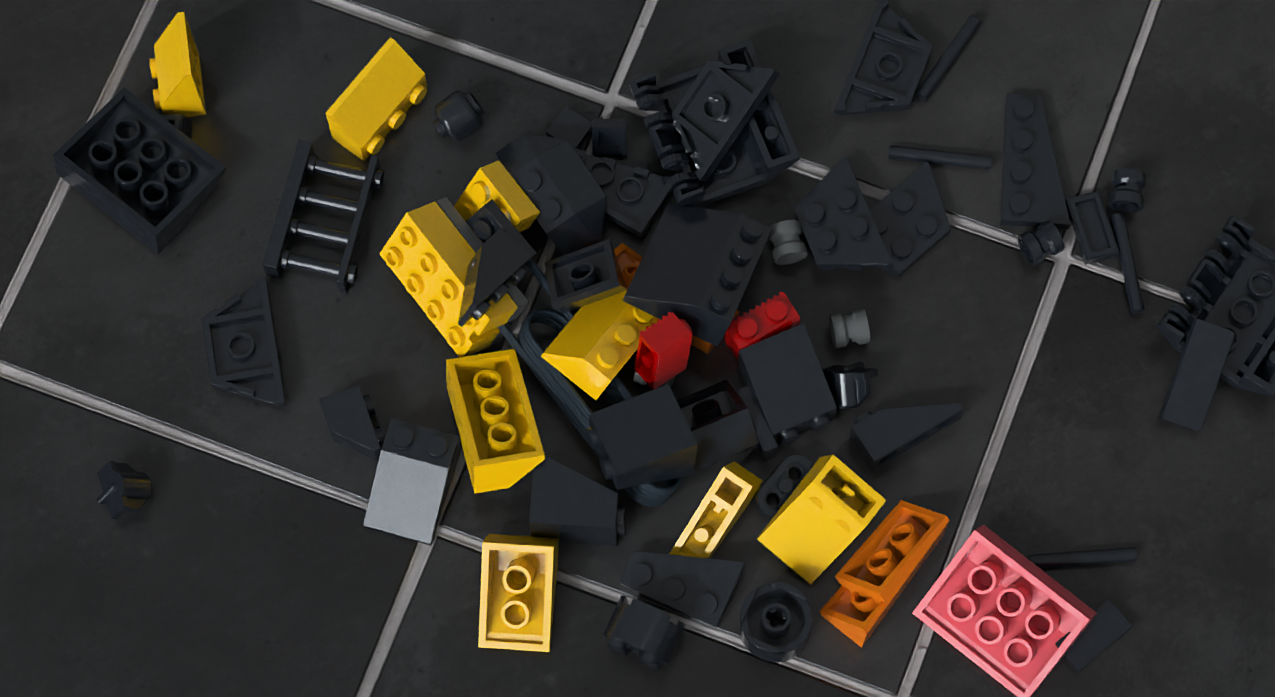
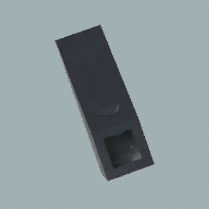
M502 228L482 244L468 264L458 324L461 327L472 317L478 321L491 307V304H489L491 300L494 303H498L509 291L510 287L507 285L511 283L515 287L528 273L525 265L533 255Z

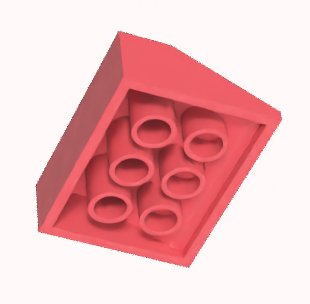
M985 525L973 531L913 611L916 617L1017 697H1031L1097 614ZM1068 632H1070V634L1066 637V639L1058 648L1055 645V643L1058 642L1062 637H1064Z

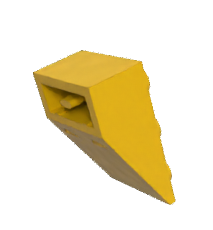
M835 455L823 456L813 465L757 537V540L808 584H812L866 528L886 499Z

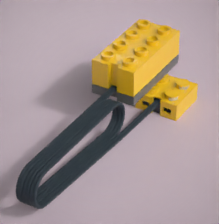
M498 160L479 168L454 206L447 197H444L436 202L434 201L407 212L379 254L459 357L470 356L499 343L505 336L589 444L585 429L589 428V414L593 412L566 377L541 357L544 349L535 339L530 326L531 323H544L560 333L574 317L572 311L562 315L554 310L545 308L534 310L520 327L519 342L511 332V325L508 322L517 319L529 302L517 286L514 287L510 283L507 285L510 289L498 303H494L491 300L489 302L491 307L478 321L472 317L463 327L458 324L468 264L483 244L466 221L490 200L495 202L519 232L529 229L540 213ZM531 258L526 265L550 296L547 278ZM618 375L614 377L602 392L611 405L633 398V395ZM598 448L593 449L596 455L602 459ZM683 477L665 480L666 488L649 483L623 489L636 502L645 506L656 507L663 505L670 499L679 486H681Z

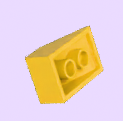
M178 12L154 44L155 58H150L152 78L158 79L159 88L153 89L155 108L162 109L164 115L183 114L185 117L206 115L199 52L185 12Z
M488 533L482 542L478 647L550 652L558 570L559 538Z

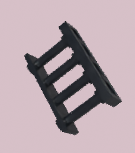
M298 140L263 262L267 277L280 279L283 269H288L290 266L336 276L339 292L347 294L349 283L354 284L358 275L359 265L355 261L375 189L380 190L384 181L385 171L380 167L378 156L371 155L368 169H362L321 160L318 155H315L312 142ZM321 173L362 182L364 184L359 201L311 191L310 187L307 186L309 176ZM311 204L355 214L350 232L301 222V218L298 217L301 206ZM301 235L346 245L342 263L292 253V249H289L291 239Z

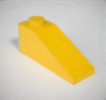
M735 461L724 466L669 554L711 558L743 514L763 480Z

